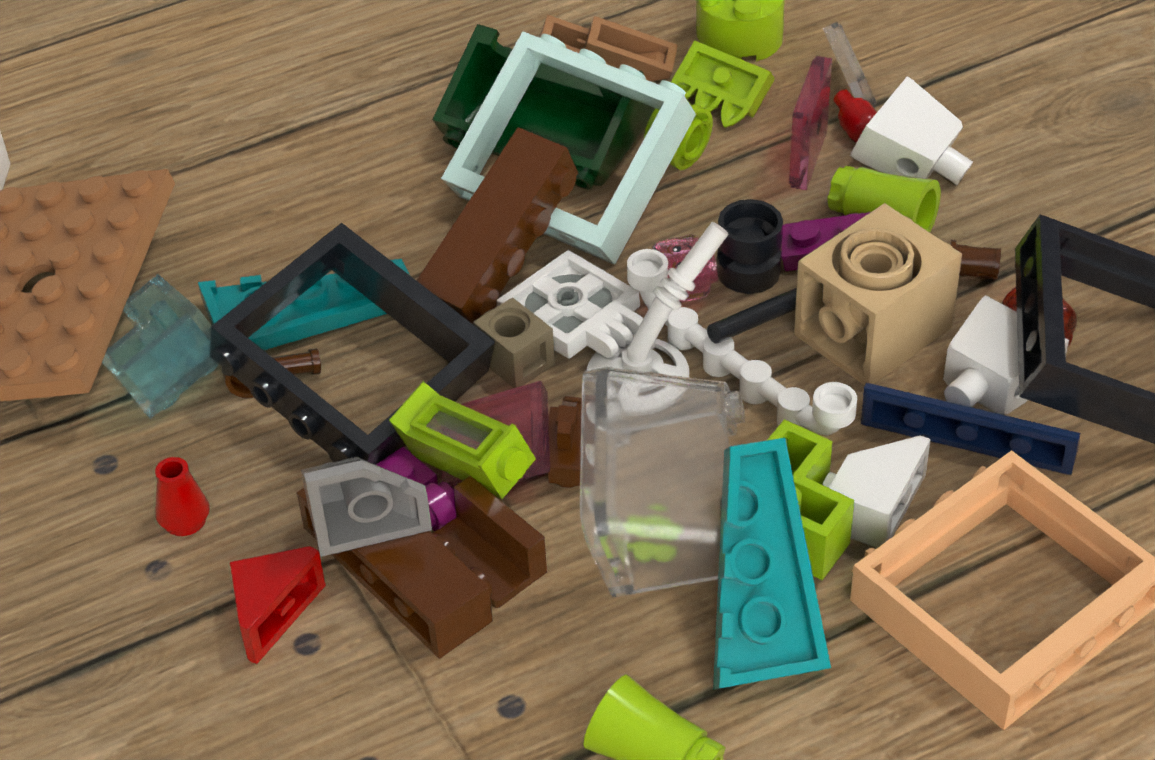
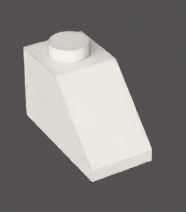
M916 436L847 455L837 474L828 473L823 485L854 499L852 539L878 548L893 537L926 476L931 439Z

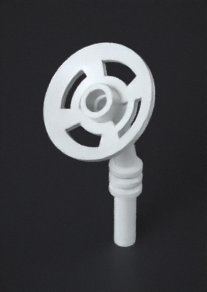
M711 222L677 269H669L667 273L670 278L663 277L660 281L663 287L657 286L653 292L656 297L633 336L631 343L626 347L619 346V351L611 358H606L596 352L590 359L586 373L587 385L594 398L605 407L624 414H650L672 406L685 393L689 384V366L685 357L671 344L656 338L672 309L678 310L682 306L679 300L685 301L689 295L686 290H694L696 286L693 281L729 235L725 229L715 222ZM658 348L668 354L675 363V366L664 364L662 357L653 349ZM612 370L615 379L624 385L621 392L618 393L608 387L602 380L600 373ZM665 380L670 383L659 392L640 396V392L653 390L664 383Z

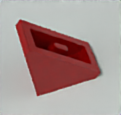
M311 546L230 562L238 621L249 661L258 664L326 586L319 550Z

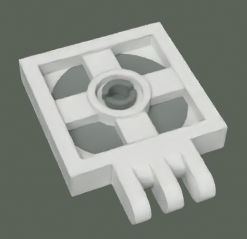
M570 250L558 256L497 299V306L513 297L552 327L554 350L568 359L586 346L606 358H611L619 351V346L626 347L631 343L633 335H635L643 320V317L633 312L640 307L638 290Z

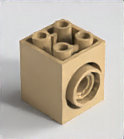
M884 203L798 261L794 335L864 386L866 383L875 384L952 328L962 253Z

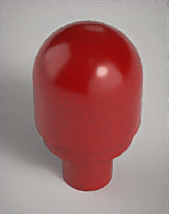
M843 89L834 96L833 102L840 109L838 113L840 126L851 140L857 143L866 125L875 116L877 111L869 101L860 97L854 98L847 89Z

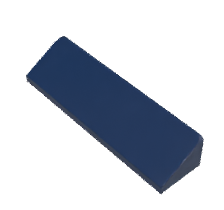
M866 383L864 387L861 414L862 425L911 437L923 436L931 439V442L997 458H1002L1012 450L1032 466L1072 475L1081 433L871 383Z

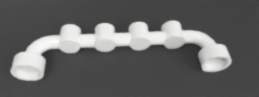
M642 249L631 254L627 260V280L631 287L639 290L644 304L649 309L656 297L653 292L657 286L663 287L660 281L663 277L668 278V260L663 253L657 250ZM680 307L678 310L672 309L665 322V325L668 326V343L678 350H689L695 346L703 352V369L707 374L714 377H723L731 373L740 379L739 394L745 402L761 404L768 400L777 407L778 426L785 419L818 435L829 436L854 421L857 395L850 386L839 382H829L819 386L814 392L812 407L809 405L810 397L806 391L796 387L786 388L771 377L772 370L767 363L760 360L749 361L736 352L732 338L718 344L713 343L707 334V330L698 324V315L694 310L686 307Z

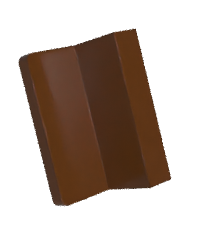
M469 476L453 487L456 518L432 534L434 536L440 534L446 538L454 549L456 556L469 568L476 567L482 571L492 587L491 605L495 608H500L547 573L545 537L473 477Z

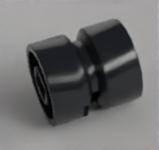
M753 199L733 202L720 212L718 218V225L729 234L717 251L718 278L726 288L735 292L745 294L761 293L772 288L780 277L783 219L781 213L767 202Z

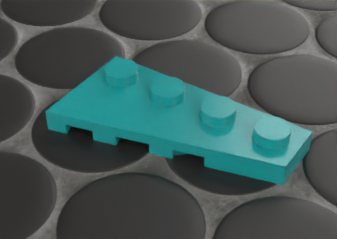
M402 259L391 260L409 274ZM336 273L328 274L258 329L249 339L261 349L267 350L387 313ZM261 275L240 277V285L217 287L215 280L198 282L200 295L212 325L266 283L262 282Z
M785 438L734 445L724 450L713 690L831 668Z

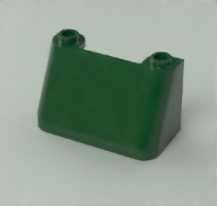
M480 24L476 25L432 119L438 129L444 134V142L458 149L512 51L511 48L502 46L497 42L500 35L497 29ZM541 63L491 154L499 156L519 127L567 147L578 171L575 186L590 190L593 185L602 186L646 129L655 108Z

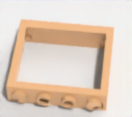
M1012 450L988 468L981 466L973 478L955 492L953 490L945 492L936 501L933 508L918 519L905 521L897 529L894 536L877 549H867L865 557L857 562L852 570L850 601L1003 730L1155 608V557ZM1007 504L1112 586L1000 674L895 586Z

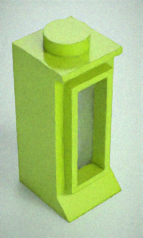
M424 381L389 419L407 448L417 459L461 480L471 476L500 499L507 495L536 460L516 425L511 423L508 426L445 398Z

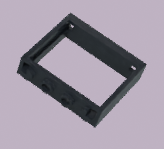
M1039 214L1015 247L1019 397L1155 444V393L1066 362L1061 276L1155 309V256Z
M340 223L211 326L210 357L222 366V373L227 376L233 375L248 387L253 397L261 405L267 408L272 407L286 418L292 429L300 437L307 440L311 439L324 449L332 462L358 457L376 465L401 447L406 446L389 421L397 410L367 435L252 342L249 337L332 270L449 362L447 366L426 384L439 395L454 402L489 371L495 341L346 225ZM435 416L426 425V427L436 419Z

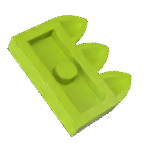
M694 40L671 83L676 84L686 92L685 97L687 100L696 94L695 104L710 112L714 111L721 104V121L723 127L728 128L739 123L747 115L752 118L754 117L775 78L769 70Z

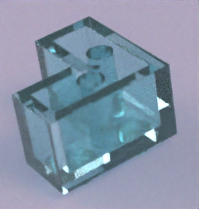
M159 274L128 298L123 313L134 328L107 349L102 361L103 366L128 397L150 419L160 411L172 406L180 394L201 377L212 373L218 366V363L210 357L211 324L194 304Z

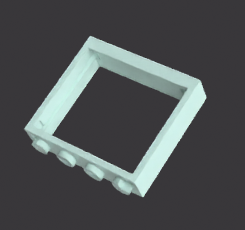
M522 31L441 179L457 196L468 201L471 199L485 178L480 175L483 167L541 63L659 109L660 111L598 225L555 208L551 214L549 226L544 232L545 235L615 265L696 113L685 97L686 92L674 83L662 80L660 84H656L646 80V77L641 72L631 66L621 64L618 69L606 64L602 57L590 50L581 49L577 53L567 49L563 42L551 35L542 34L539 38Z

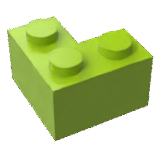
M784 419L767 440L786 439L812 574L823 581L850 544L854 499L823 485L826 476L830 472L832 441Z

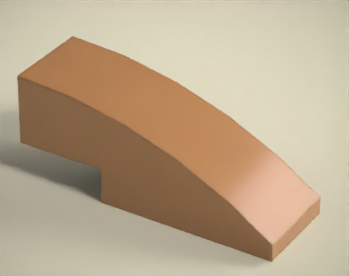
M547 14L539 36L540 38L542 34L551 35L563 42L567 49L577 53L581 49L590 50L602 57L606 64L618 69L621 64L631 66L638 71H642L648 81L670 78L678 47L677 44L594 16L588 29Z

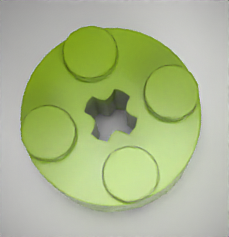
M696 0V34L700 43L739 59L756 55V61L772 56L781 47L784 31V0Z

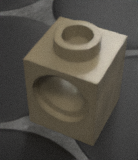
M513 297L498 307L487 311L473 322L474 326L495 341L489 368L515 390L555 365L553 328Z

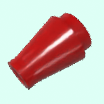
M179 457L166 458L159 462L155 468L157 479L155 517L158 524L170 534L188 536L196 533L204 526L209 514L210 505L190 473L187 462Z

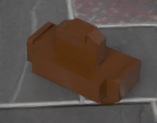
M565 396L562 405L550 407L539 457L540 472L548 473L549 483L565 488L585 487L599 418V401L597 399Z

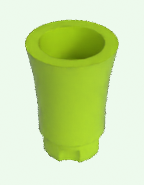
M845 166L844 168L839 167L831 180L827 201L830 210L844 213V215L872 212L885 203L930 232L937 217L941 189L939 182L934 179L910 178L883 173L865 167L856 169Z
M627 674L621 676L607 691L595 710L584 737L585 749L614 760H723L726 749L722 744L708 738L707 731L667 707Z

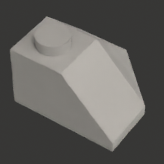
M358 457L329 462L301 470L307 505L321 557L432 530L428 497L425 485Z

